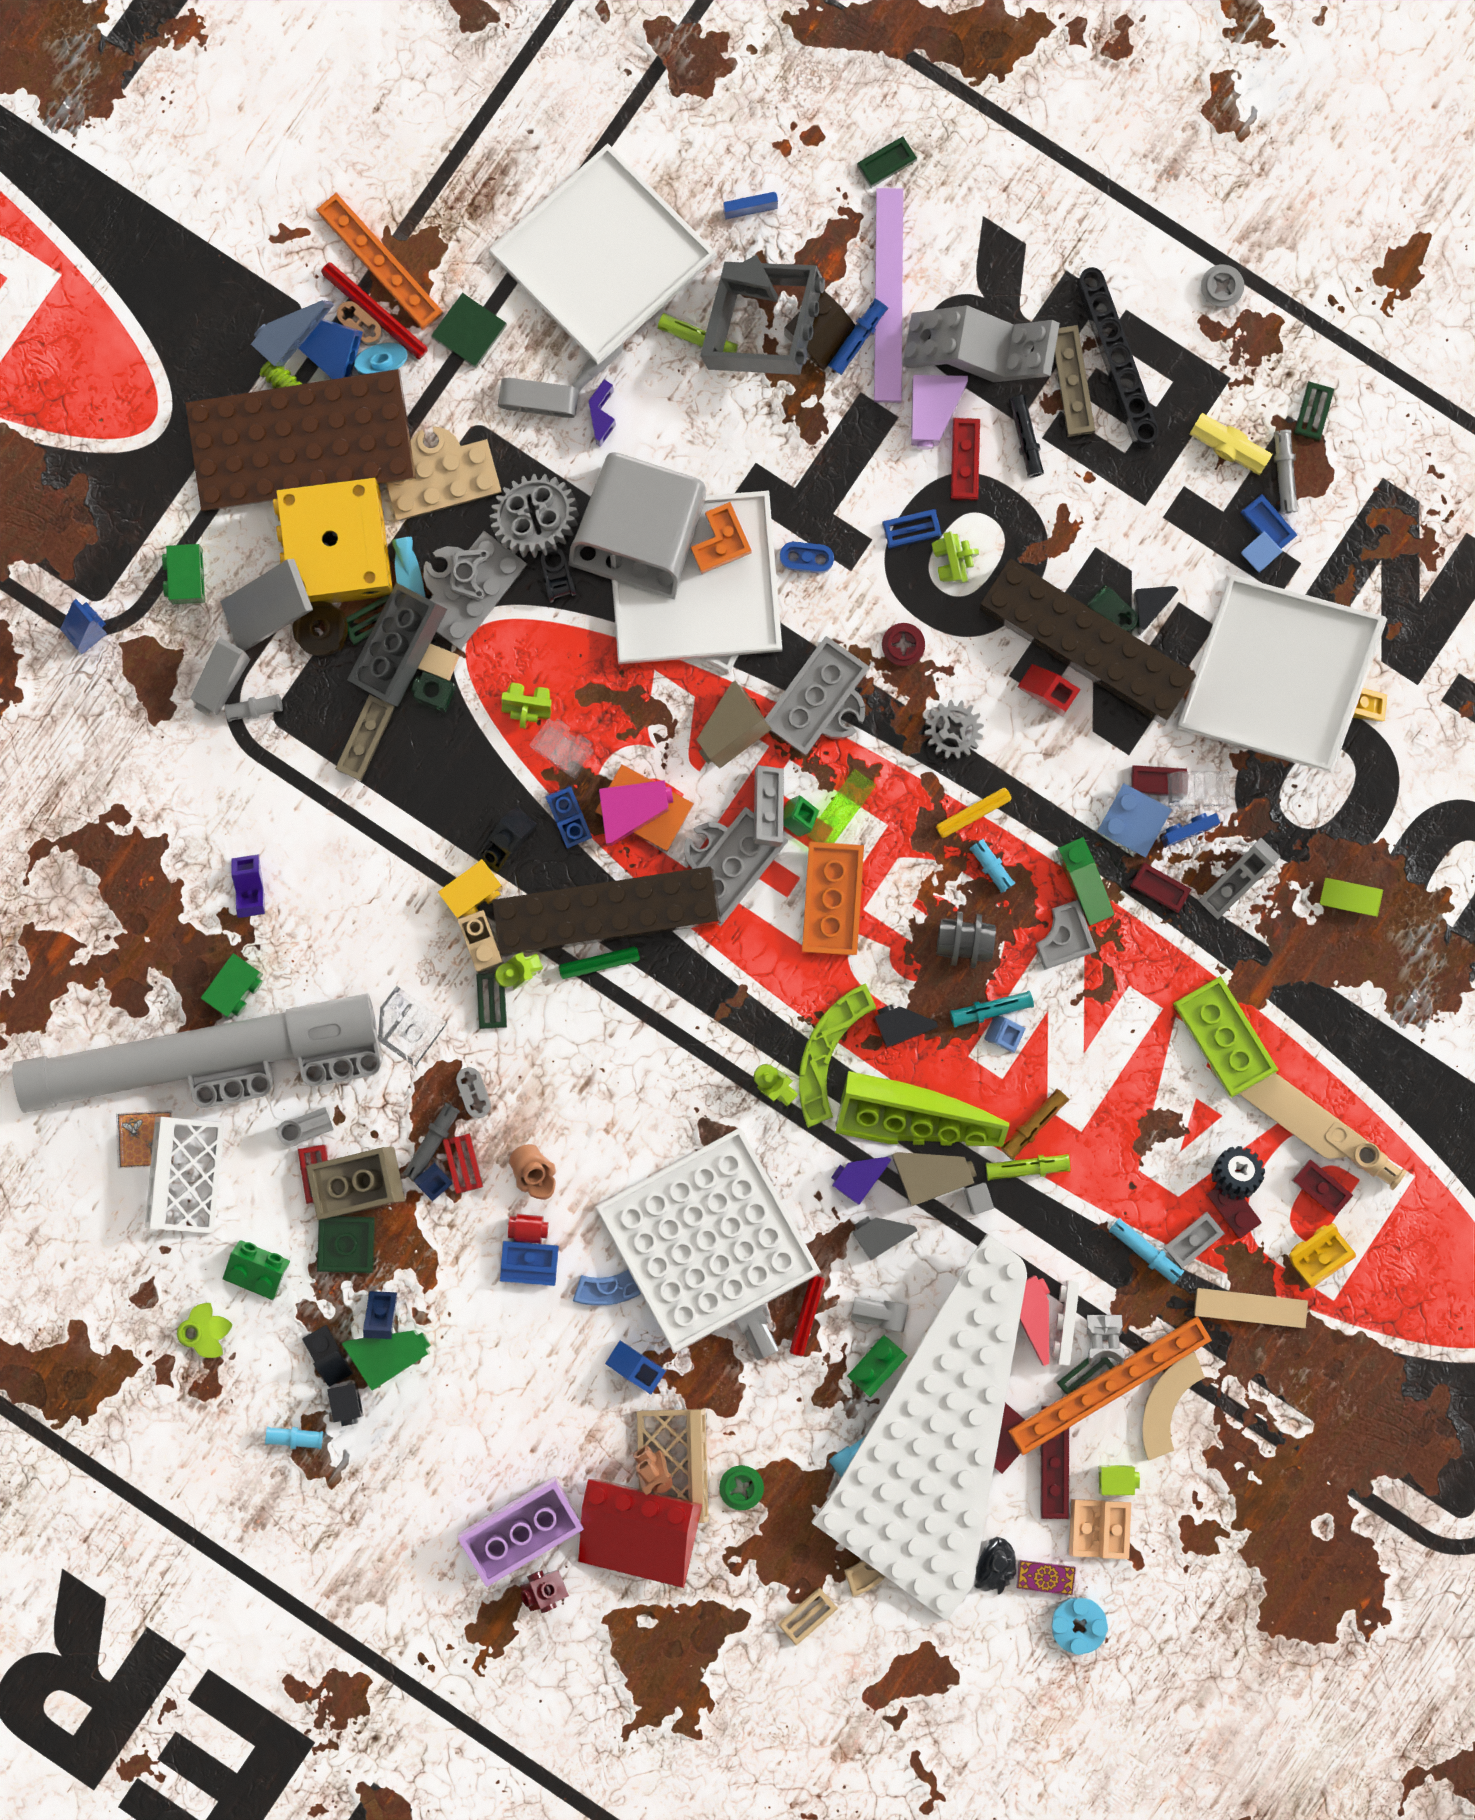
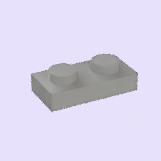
M1205 1212L1167 1243L1164 1249L1177 1265L1183 1269L1225 1233L1209 1213Z

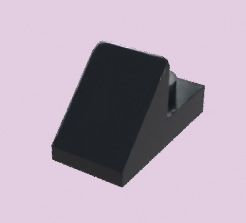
M328 1325L302 1338L315 1362L313 1363L314 1367L328 1387L354 1374Z

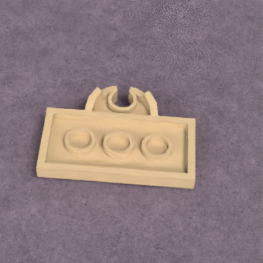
M432 426L433 433L439 438V443L434 448H427L423 442L425 438L423 430L417 432L410 441L416 479L386 483L397 522L502 493L487 439L460 446L456 436L449 430Z

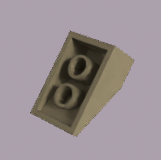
M380 1147L306 1166L317 1220L405 1201L394 1147Z

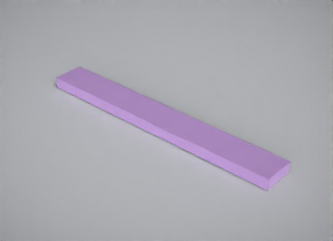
M876 188L875 298L889 308L875 327L874 402L901 403L904 188Z

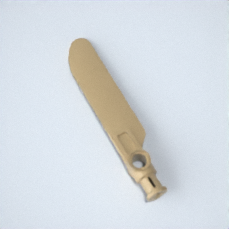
M1211 1068L1212 1074L1217 1078V1076L1215 1075V1073L1213 1072V1070H1212V1068ZM1277 1073L1270 1075L1239 1094L1321 1156L1327 1159L1347 1157L1353 1161L1356 1167L1363 1169L1373 1177L1378 1176L1389 1184V1189L1392 1191L1407 1173V1170H1401L1388 1160V1156L1380 1151L1375 1144L1367 1141ZM1365 1148L1372 1152L1373 1159L1370 1163L1361 1161L1359 1157L1361 1149Z

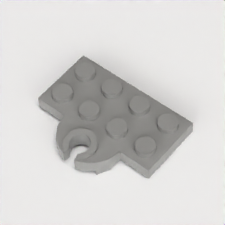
M485 531L481 533L469 549H485L489 552V558L478 566L476 583L484 591L485 596L483 600L478 601L453 593L450 589L453 555L457 551L464 550L458 547L446 546L433 552L435 558L444 559L447 562L448 567L444 572H435L432 569L431 563L427 561L424 565L423 578L427 589L433 595L430 600L447 609L436 632L460 651L527 566L526 562L512 554L509 549H504L500 542Z
M825 636L766 716L765 720L772 728L770 731L804 756H807L821 735L830 739H845L854 735L857 731L854 727L844 726L841 722V717L846 713H852L856 716L857 721L863 724L865 704L862 696L855 688L869 671L870 667L832 639Z
M747 807L741 811L729 828L717 822H707L696 826L694 831L697 834L705 835L709 840L707 847L704 849H697L693 845L692 839L688 837L685 840L684 855L691 869L708 866L714 869L721 924H717L719 927L724 924L789 841L783 836L781 847L753 844L754 813Z

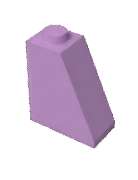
M913 375L911 445H917V448L921 450L933 449V446L939 445L966 389L968 376Z

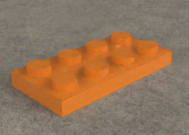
M809 842L802 952L857 955L864 845Z

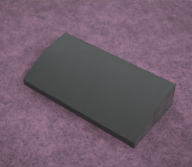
M396 582L347 680L383 701L398 707L447 609Z

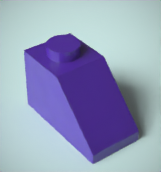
M889 1157L850 1162L845 1167L840 1164L831 1176V1179L834 1180L832 1187L857 1205H860L891 1162V1159Z

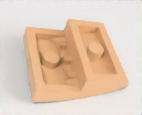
M1071 1499L1069 1556L1129 1559L1131 1502Z

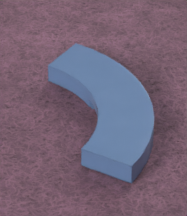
M629 1269L618 1275L603 1278L581 1275L573 1302L594 1306L612 1305L635 1298L641 1292Z

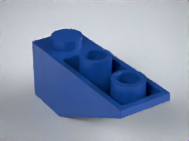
M75 599L60 628L73 646L83 654L107 635L106 631L102 628L106 623L87 602L82 605Z

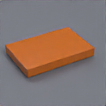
M621 764L609 787L654 781ZM672 792L673 803L668 804L669 811L633 833L668 852L694 805L691 801ZM601 802L595 811L600 816H602Z

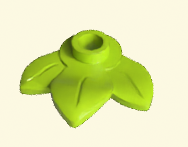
M202 1303L195 1306L191 1310L188 1320L182 1322L177 1329L179 1342L183 1346L193 1347L198 1355L205 1358H216L223 1355V1349L218 1340L224 1338L233 1325L224 1317L212 1316L213 1309L211 1303ZM189 1328H193L196 1331V1336L193 1339L187 1337L186 1333Z

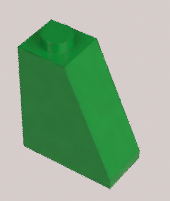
M416 1330L392 1333V1339L358 1338L342 1343L372 1391L429 1355L430 1351L428 1348L431 1346L423 1332L418 1334Z

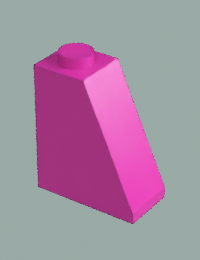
M665 780L599 789L606 845H615L669 811L668 804L673 803L672 789L671 787H666Z

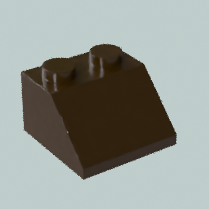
M825 291L820 293L818 301L819 313L817 317H814L812 340L808 341L807 357L823 372L856 326L842 306ZM800 311L784 327V336L791 342L793 341Z

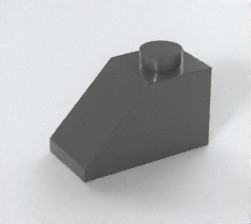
M867 1216L854 1224L857 1230L852 1233L871 1261L918 1230L913 1225L877 1217L871 1220Z

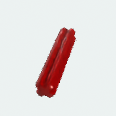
M815 1276L809 1280L789 1350L793 1355L802 1357L805 1353L825 1282L823 1277Z

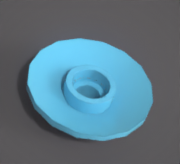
M397 343L377 344L362 351L355 359L354 366L361 375L399 369L407 360V351L404 346Z

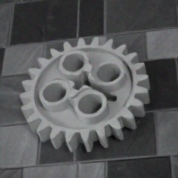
M533 474L531 481H527L525 476H522L521 484L518 485L513 480V488L511 490L503 488L505 496H496L499 504L492 505L494 514L490 515L493 523L491 528L495 533L497 541L502 543L504 549L510 548L512 554H516L520 550L522 557H525L528 551H531L533 557L536 558L538 551L542 550L546 556L547 548L549 547L557 551L556 543L558 541L566 544L564 535L573 536L570 527L578 525L575 517L579 516L576 508L578 504L571 489L568 490L564 482L559 484L556 477L552 478L549 482L546 474L542 476L541 480H538L536 475ZM530 496L532 497L536 517L542 533L540 535H537L533 514L527 499Z

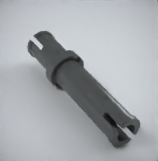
M446 1102L444 1103L434 1123L429 1124L428 1128L430 1130L406 1170L402 1173L403 1175L414 1181L424 1172L442 1140L449 1136L448 1130L461 1112L460 1110Z

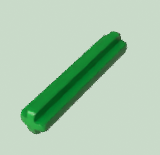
M630 947L560 964L559 972L562 979H567L637 962L640 957L637 947Z

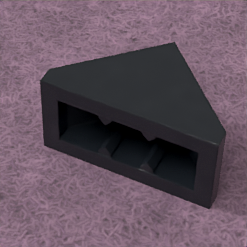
M1176 586L1140 588L1135 590L1133 595L1136 629L1140 635L1179 591Z

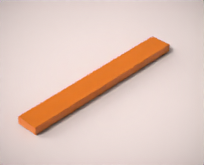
M1195 1316L1126 1358L1123 1365L1120 1363L1116 1364L1009 1429L1008 1433L1021 1455H1025L1212 1340L1198 1316Z

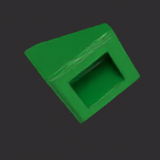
M796 796L788 800L785 805L783 825L796 836L801 837L812 831L820 810L802 796Z

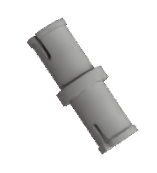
M279 694L259 699L250 697L248 701L225 705L228 722L248 717L257 719L262 714L283 711Z

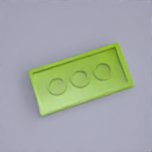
M1221 976L1173 1003L1174 1008L1230 1099L1278 1071L1277 1066Z

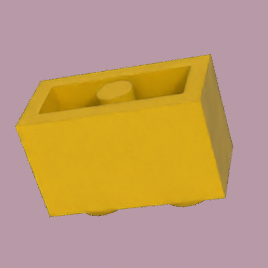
M480 860L439 890L438 893L456 918L460 919L479 912L477 907L484 902L491 904L492 900L498 899L501 896L499 891L503 887L485 862Z

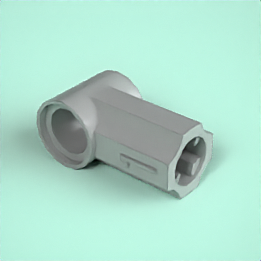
M326 1107L298 1118L285 1120L279 1125L277 1135L284 1145L293 1147L303 1141L332 1131L334 1128ZM288 1126H294L298 1129L297 1137L291 1141L285 1140L283 1137V1131Z
M855 1297L851 1320L864 1324L878 1325L882 1329L904 1332L909 1305L886 1300L880 1302Z
M761 1307L736 1320L742 1334L746 1335L757 1361L779 1351L772 1333H770L767 1327L768 1322Z

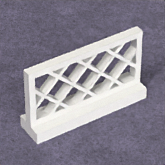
M155 1117L144 1228L214 1233L224 1123ZM175 1124L185 1125L192 1133L181 1144L174 1137ZM192 1126H201L196 1131L192 1128ZM206 1127L217 1128L216 1139L207 1146L198 1134ZM195 1137L204 1150L192 1159L183 1146ZM173 1142L177 1146L174 1150H172ZM215 1146V1150L213 1153L210 1149ZM180 1150L189 1162L177 1171L171 1164V1158ZM207 1152L213 1159V1167L204 1173L196 1161ZM193 1165L202 1177L189 1186L180 1174ZM170 1170L174 1173V1175L171 1178ZM211 1174H212V1181H210V1179L208 1178V1176L211 1175ZM178 1178L186 1190L174 1199L168 1189L169 1184ZM205 1180L211 1187L210 1195L201 1201L193 1189ZM190 1193L199 1205L187 1214L178 1202ZM169 1198L171 1203L167 1206V1200ZM208 1202H209V1209H208V1208L206 1207V1205H205V1204L208 1203ZM175 1205L184 1217L175 1225L165 1224L166 1212ZM201 1208L208 1215L207 1227H198L190 1218ZM187 1220L191 1226H185L182 1224Z

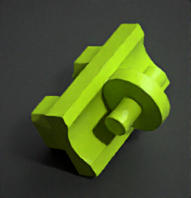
M951 531L943 533L944 538L932 543L935 557L939 558L948 555L950 564L938 567L940 581H955L961 584L969 582L966 568L974 567L973 558L980 555L978 548L970 549L968 540L961 541L960 545L958 534H952Z
M510 683L507 692L502 693L501 712L510 713V719L520 720V728L525 729L527 721L537 723L538 718L550 720L552 700H550L548 688H535L534 696L531 697L524 695V686L522 684Z
M523 952L514 955L496 969V982L505 988L513 986L514 990L522 987L533 978L532 976L537 974L536 972L543 969L538 954L536 953L526 958Z
M762 1064L754 1071V1081L758 1085L757 1089L771 1100L775 1101L777 1099L788 1106L797 1097L798 1093L789 1086L793 1080L770 1064Z

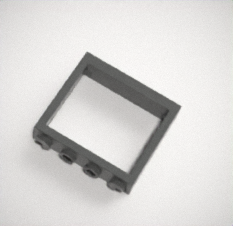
M724 261L722 273L742 262ZM761 263L772 285L806 286L789 356L723 352L738 294L728 292L720 278L700 354L707 369L800 375L802 366L807 361L808 341L812 340L814 317H817L819 313L818 301L820 293H823L825 289V279L822 278L817 265Z

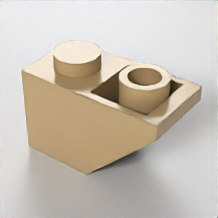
M484 910L458 919L478 974L504 964Z

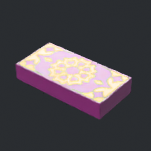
M1019 1560L1016 1588L1073 1595L1076 1567Z

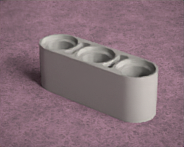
M502 378L497 406L512 411L574 418L576 416L579 389L567 385Z

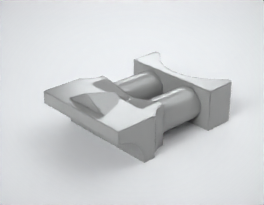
M1087 1315V1335L1092 1342V1348H1089L1088 1353L1089 1365L1095 1360L1104 1357L1112 1358L1121 1365L1124 1364V1348H1120L1119 1336L1123 1328L1122 1315ZM1103 1340H1108L1109 1348H1103Z

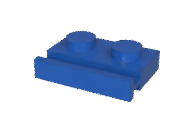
M1203 813L1192 818V823L1182 827L1181 823L1165 829L1166 834L1161 838L1164 847H1170L1217 827L1221 823L1217 813L1210 816Z
M503 1241L500 1281L556 1286L559 1246Z

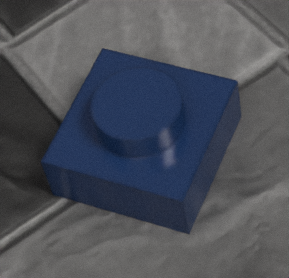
M435 1162L414 1180L416 1185L432 1202L453 1184Z

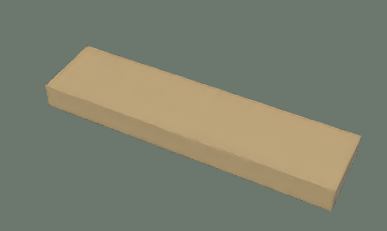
M1196 1288L1194 1316L1306 1328L1308 1300Z

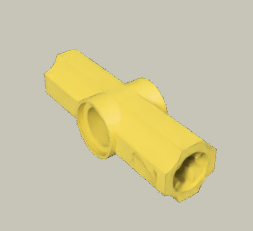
M1203 413L1189 434L1212 447L1219 457L1229 462H1237L1259 476L1272 456L1270 452L1249 441L1247 435L1232 426L1225 427Z

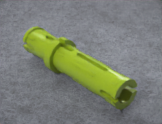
M666 313L662 314L657 327L659 330L668 332L699 347L703 346L706 331ZM726 340L723 352L736 353L738 344Z
M1042 1154L1038 1155V1158L986 1163L988 1181L1039 1174L1040 1177H1045L1048 1173L1070 1172L1071 1170L1069 1154L1044 1157Z

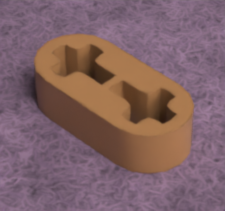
M346 301L339 305L337 318L341 325L363 331L360 342L366 346H373L380 342L382 331L377 321L354 302ZM354 309V315L358 321L355 323L351 318L344 320L345 315L343 312L345 310L351 312ZM364 325L368 329L374 327L375 336L373 338L371 336L365 338V332L361 326Z

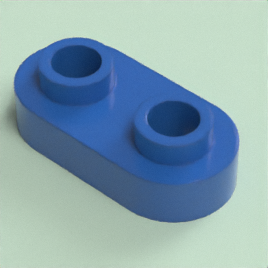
M793 541L786 543L781 548L780 562L788 570L821 574L828 572L832 568L834 554L826 545ZM796 553L799 558L796 561H790L788 555ZM823 556L826 561L824 564H817L815 558Z

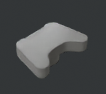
M464 550L454 553L450 577V589L453 593L478 601L483 600L485 596L484 591L477 585L476 575L478 566L489 558L487 550Z

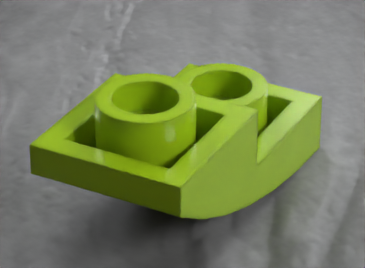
M1325 878L1319 905L1378 917L1383 889Z

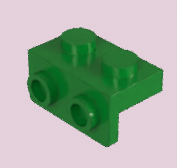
M239 1240L230 1254L222 1279L274 1300L283 1275L289 1267L290 1260L283 1258L277 1253L261 1249L251 1242Z
M883 1335L847 1377L871 1398L908 1355Z

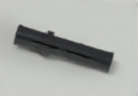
M1017 395L1011 397L1009 403L1021 446L1019 453L1023 455L1027 478H1035L1045 473L1039 454L1041 447L1036 442L1026 395Z

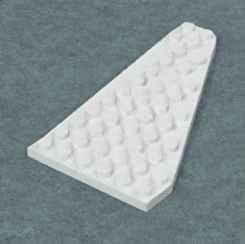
M988 1233L967 1261L952 1291L836 1488L811 1521L819 1529L946 1621L949 1620L974 1585L1027 1280V1271L1023 1260Z

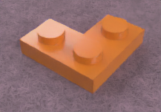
M731 502L705 512L715 537L691 547L701 574L752 553Z

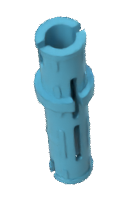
M1120 1217L1114 1223L1115 1225L1109 1229L1110 1233L1114 1234L1149 1263L1148 1267L1153 1270L1155 1268L1172 1284L1183 1274L1184 1270L1169 1260L1163 1250H1157L1122 1221Z

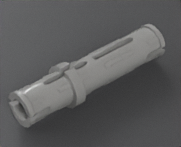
M1280 430V433L1275 431L1273 432L1276 448L1274 463H1277L1280 513L1289 514L1292 511L1296 513L1298 508L1293 461L1296 460V455L1292 453L1291 430Z

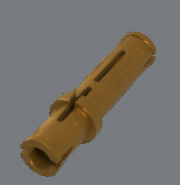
M1056 1088L1050 1097L1022 1126H1017L1013 1136L1003 1147H1000L1002 1152L1014 1160L1028 1143L1032 1144L1035 1141L1034 1137L1069 1101V1098Z

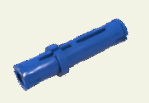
M874 298L861 318L858 317L853 331L828 364L832 370L840 375L843 374L871 333L874 334L876 331V325L889 309L885 304Z

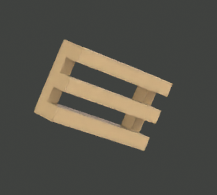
M818 1587L782 1619L778 1626L797 1646L838 1610V1607ZM818 1596L822 1598L819 1603L792 1627L788 1628L786 1626ZM827 1604L830 1607L797 1637L793 1634L824 1605Z

